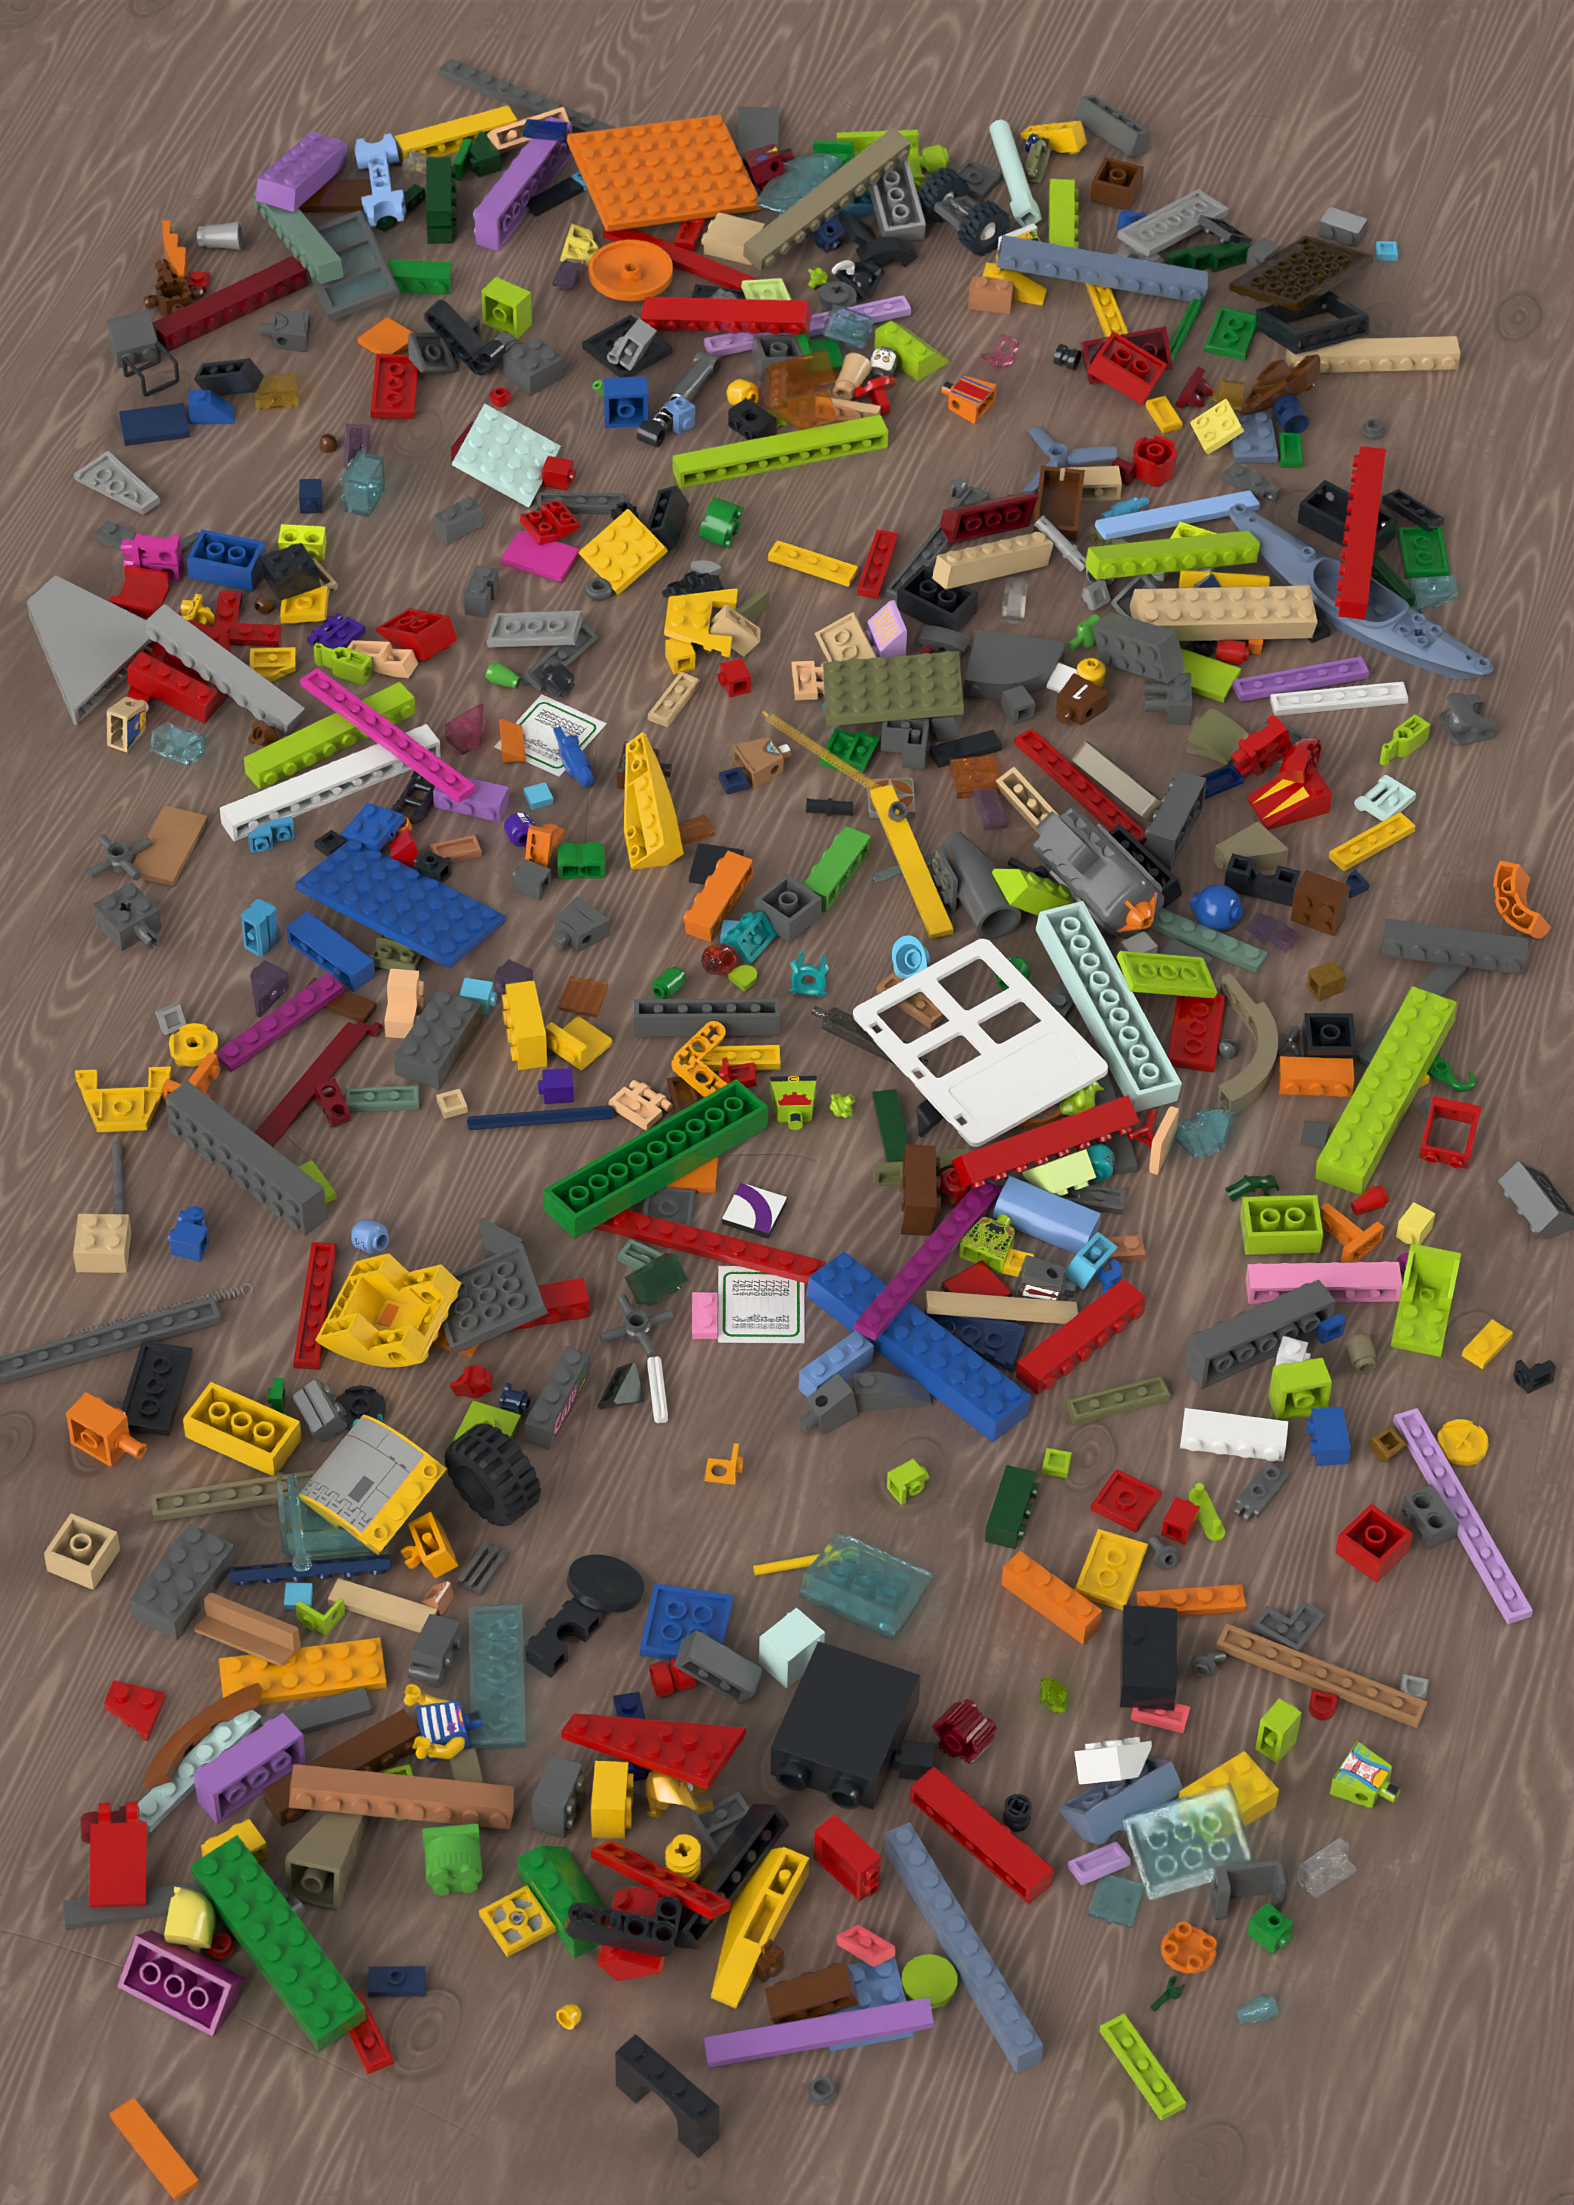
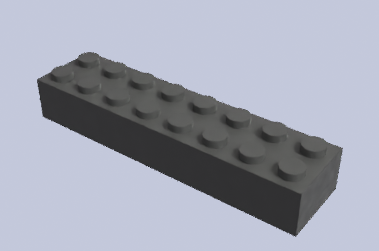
M186 1081L165 1097L170 1132L174 1136L182 1138L191 1149H196L201 1153L207 1162L215 1164L225 1176H230L234 1179L241 1189L249 1191L259 1203H264L268 1206L275 1216L282 1217L293 1230H298L306 1236L327 1219L324 1187L189 1081Z

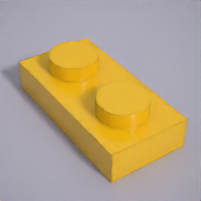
M1492 1319L1463 1349L1462 1356L1483 1369L1512 1339L1513 1332Z

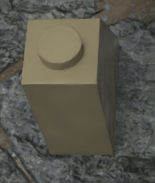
M1256 822L1215 846L1213 862L1226 873V868L1232 853L1255 859L1257 871L1277 868L1278 865L1284 867L1287 864L1289 849L1262 824Z

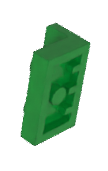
M813 141L814 154L810 165L811 173H835L855 157L853 142Z

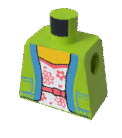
M1356 1742L1334 1776L1330 1794L1372 1808L1380 1796L1394 1803L1401 1788L1389 1782L1392 1772L1391 1765L1361 1743Z

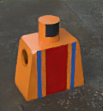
M963 376L956 385L946 381L942 387V393L949 396L948 408L951 411L976 424L995 402L996 384Z

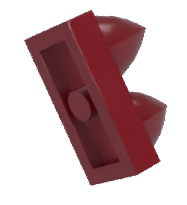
M1200 366L1197 367L1175 403L1177 407L1182 409L1185 404L1194 407H1204V402L1198 393L1208 396L1216 395L1211 385L1202 378L1206 370Z

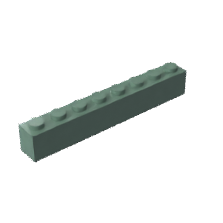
M257 188L253 189L255 198L252 199L254 208L259 210L262 218L269 222L271 229H275L278 237L285 241L287 248L293 251L295 258H299L302 266L309 270L312 278H315L319 284H323L343 277L341 258L299 209L292 212L256 201Z

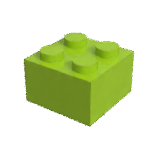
M495 277L481 290L483 324L501 332H508L517 339L532 325L531 292L498 277Z
M1323 1358L1306 1359L1291 1364L1283 1363L1273 1367L1268 1398L1277 1420L1285 1421L1311 1416V1410L1314 1408H1328L1332 1380Z

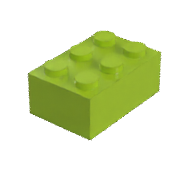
M1317 1195L1242 1197L1240 1221L1245 1255L1320 1253L1323 1229Z

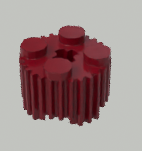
M965 1699L962 1703L960 1701L953 1703L932 1726L934 1732H937V1736L940 1737L938 1744L943 1753H946L951 1758L959 1756L960 1759L964 1758L965 1762L969 1765L993 1742L994 1732L997 1730L995 1722L990 1718L984 1717L983 1713L979 1712L977 1705L969 1699Z

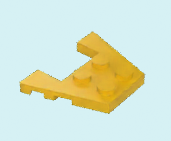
M738 589L669 597L664 635L688 644L694 642L703 645L705 650L712 651L714 649L722 652V656L730 657L732 636L709 634L712 607L723 608L727 604L732 609H736Z
M171 1066L149 1067L148 1087L98 1089L97 1070H75L77 1084L97 1132L147 1130L163 1096L162 1085L167 1079L170 1080L172 1076Z

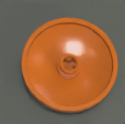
M621 240L607 244L597 250L589 262V279L594 288L607 297L621 301L645 300V297H655L669 286L673 277V264L669 255L662 248L640 240Z

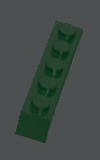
M414 184L403 193L407 211L406 215L425 200V189ZM385 216L377 221L375 228L386 232L399 221H397L396 217Z
M1375 553L1373 555L1371 571L1373 579L1404 599L1409 604V607L1414 606L1416 595L1380 555Z

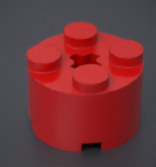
M1154 435V438L1147 439V436L1140 438L1135 443L1133 450L1134 478L1149 483L1153 487H1160L1164 482L1169 481L1175 474L1177 450L1173 441L1159 435Z

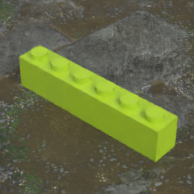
M1050 179L1048 243L1078 248V242H1075L1078 241V215H1075L1078 214V202L1075 201H1078L1079 189L1075 188V180Z

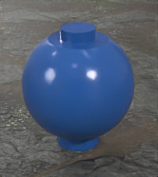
M1211 885L1200 893H1195L1190 901V909L1195 912L1198 922L1218 932L1232 928L1243 915V908L1238 894L1225 885Z

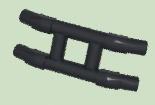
M413 771L411 779L401 796L390 809L402 813L406 805L417 808L409 818L410 823L413 825L425 818L434 800L433 790L435 788L433 784L422 782L423 777L416 771ZM415 789L427 793L423 800L411 797Z

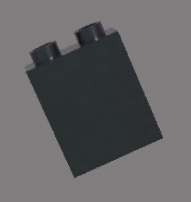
M818 1641L771 1745V1775L776 1776L779 1784L792 1791L802 1792L808 1787L826 1793L831 1802L845 1809H855L858 1805L874 1809L894 1763L896 1751H899L902 1740L918 1707L920 1675Z

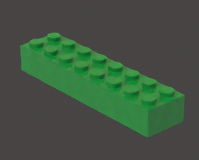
M238 1834L190 1865L192 1879L205 1897L211 1901L216 1912L318 2052L348 2033L351 2028H355L362 2021H366L363 2004Z

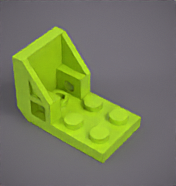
M1411 1243L1390 1347L1441 1357L1461 1253Z

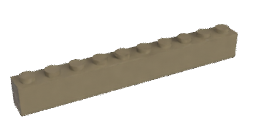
M894 127L744 243L743 256L759 271L773 265L779 256L787 254L793 245L801 243L807 234L811 231H816L821 223L825 220H830L839 209L848 206L853 198L862 195L868 186L876 184L882 175L890 173L900 161H905L910 155L911 142Z

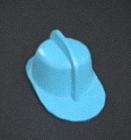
M910 935L903 936L893 945L892 961L895 975L902 980H906L928 968L930 963L929 952L916 937Z

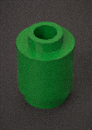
M678 967L667 968L652 982L653 994L659 999H670L684 986L686 981L685 973Z

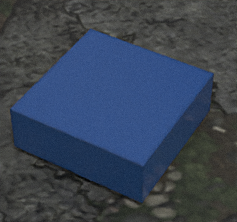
M1341 1313L1319 1323L1317 1339L1321 1344L1343 1335L1346 1319Z

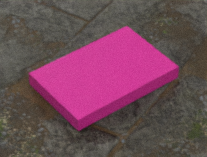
M519 530L502 555L501 564L562 583L580 554L578 552L580 549L556 541L538 545L529 533Z

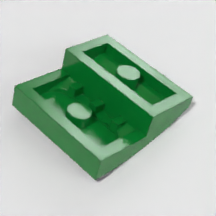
M835 728L825 749L826 752L829 751V754L833 753V756L839 757V761L842 759V763L846 762L845 766L849 764V767L852 766V770L855 768V772L857 770L864 772L880 738L860 730L854 735ZM820 757L819 765L840 770L841 765L837 769V767H834V765Z

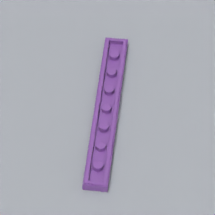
M923 1998L704 2037L707 2063L710 2068L935 2027L930 1999Z

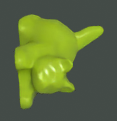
M1098 1081L1093 1082L1060 1101V1112L1063 1115L1071 1116L1094 1108L1095 1094L1098 1091H1104V1088L1099 1085Z

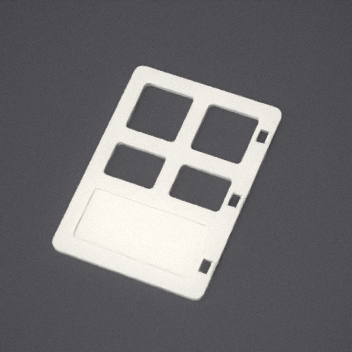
M979 939L858 1005L853 1010L854 1020L864 1031H867L874 1042L913 1081L919 1091L958 1130V1133L973 1147L986 1144L1099 1080L1108 1073V1064L987 939ZM982 959L1009 988L970 1010H964L938 981L975 960ZM917 992H923L948 1018L949 1022L915 1041L905 1044L878 1014ZM1019 1002L1025 1003L1041 1020V1022L1001 1044H996L979 1026V1024ZM878 1025L883 1031L876 1033L872 1027ZM960 1035L964 1036L981 1054L941 1078L934 1077L918 1059ZM919 1070L924 1077L918 1079L913 1073ZM963 1117L967 1123L961 1126L956 1119Z

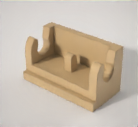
M727 604L723 606V609L711 621L714 624L710 628V633L713 635L732 636L731 648L743 657L760 642V628Z

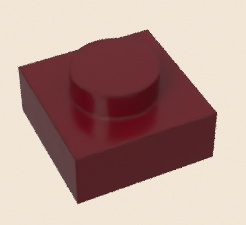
M1117 457L1116 460L1112 461V466H1119L1121 482L1130 486L1134 481L1135 465Z

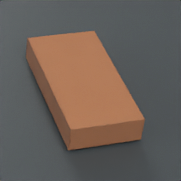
M476 835L430 845L431 852L443 858H451V863L482 857V850Z

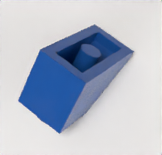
M189 390L190 424L234 423V405L212 390Z

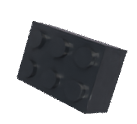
M922 565L897 590L898 610L927 625L943 627L958 632L977 613L978 592L964 585L945 589L932 578L934 570Z

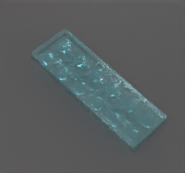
M522 1605L469 1607L470 1713L479 1711L483 1722V1727L471 1730V1749L526 1748Z

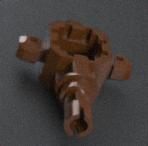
M162 259L163 263H161V260L155 263L159 273L157 284L155 285L156 295H148L143 300L145 308L150 309L158 306L161 315L167 316L192 304L191 300L195 301L204 296L202 287L196 286L189 289L186 280L180 277L177 278V275L170 270L168 261Z

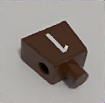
M1073 673L1057 696V720L1062 724L1072 720L1079 725H1084L1108 709L1109 692Z

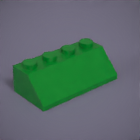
M541 1845L518 1857V1877L525 1886L528 1885L555 1924L556 1933L575 1959L600 1946L601 1944L574 1939L565 1931L567 1914L573 1904L586 1903L607 1908L567 1848Z

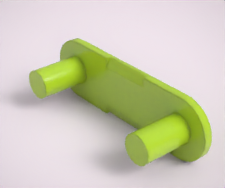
M1197 1483L1195 1488L1189 1492V1501L1200 1507L1198 1520L1207 1538L1212 1541H1220L1225 1537V1529L1208 1493L1204 1490V1485Z

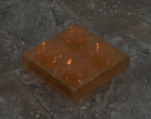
M995 755L950 759L949 766L957 799L1002 795L996 782L1001 776Z

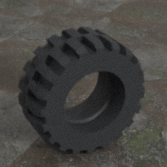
M485 1423L476 1424L452 1442L446 1449L444 1463L447 1467L448 1476L453 1481L452 1484L459 1491L462 1499L466 1500L469 1504V1507L476 1511L482 1519H487L488 1523L496 1524L497 1526L511 1525L538 1503L541 1488L539 1487L540 1481L536 1477L534 1467L531 1466L530 1460L523 1454L518 1444H515L510 1436L502 1433V1430L498 1427Z

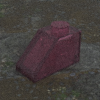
M480 703L445 724L446 741L462 755L481 745L485 724L484 705Z

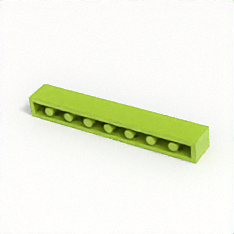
M1247 530L1088 547L1085 568L1096 580L1257 563L1260 542Z
M401 682L361 700L392 724H396L416 714L415 697ZM336 712L244 757L245 774L261 790L369 736Z

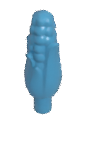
M1135 496L1129 500L1114 504L1109 511L1101 513V518L1105 519L1139 512V510L1148 506L1150 501L1147 497L1137 498Z

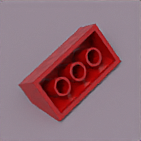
M140 652L128 665L129 685L204 724L229 697L228 694L222 693L216 685L155 653Z

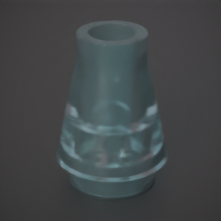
M1263 1993L1235 2009L1240 2025L1274 2020L1273 2017L1279 2016V2010L1272 1993L1268 1995Z

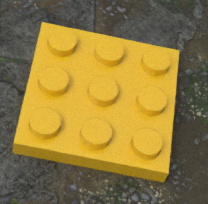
M627 509L578 553L601 578L611 583L613 591L619 595L665 555L668 550Z

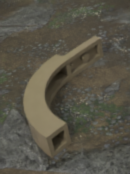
M1231 973L1222 976L1220 992L1222 995H1226V1000L1250 1030L1256 1047L1255 1055L1249 1065L1234 1078L1219 1084L1217 1101L1231 1117L1254 1103L1269 1085L1276 1065L1278 1031L1272 1013L1265 1002L1256 1004L1254 999L1245 992L1241 982L1236 980Z

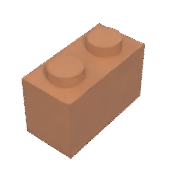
M972 276L968 309L1010 314L1014 281Z

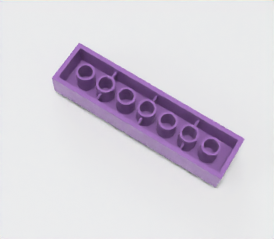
M549 116L540 125L537 133L532 135L526 147L522 148L519 156L512 161L508 170L503 172L501 179L498 183L494 184L490 193L485 195L480 206L475 208L473 218L475 219L474 235H476V245L499 251L528 214L529 208L526 207L528 200L545 191L572 157V152L566 141L567 135L572 134L570 122Z

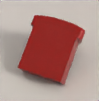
M407 828L389 842L391 859L397 860L409 867H414L413 863L418 855V849L413 834Z

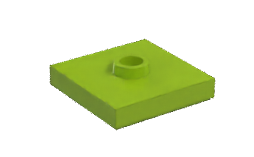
M473 1400L453 1442L474 1425L483 1423L498 1427L502 1430V1433L513 1438L521 1422V1415Z

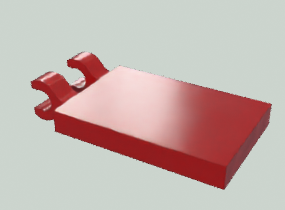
M138 1801L126 1802L127 1823H111L110 1803H98L99 1824H90V1909L147 1906L148 1825L147 1822H139Z

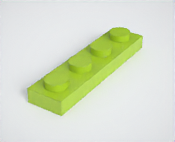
M1122 2014L1100 2026V2033L1159 2119L1162 2121L1185 2109V2100L1127 2016Z

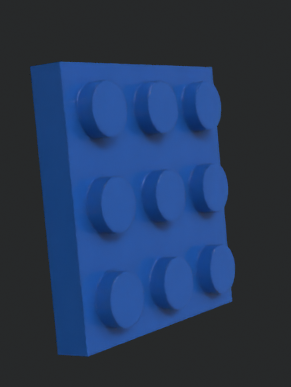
M654 1583L640 1646V1656L671 1660V1658L677 1657L682 1639L695 1630L707 1634L709 1638L724 1645L733 1605V1595Z

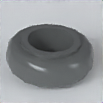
M604 578L591 579L585 586L587 596L597 601L607 599L613 591L611 583Z

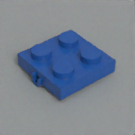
M367 802L340 836L346 841L350 839L357 840L362 843V846L370 850L380 851L389 839H395L396 831L406 820L401 813Z

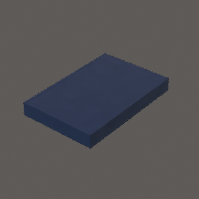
M184 403L119 411L125 446L190 437Z

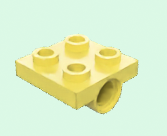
M1227 399L1190 422L1204 451L1208 455L1244 432Z

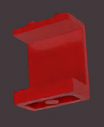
M125 565L126 581L119 596L111 595L108 602L147 620L163 605L170 590L168 572Z

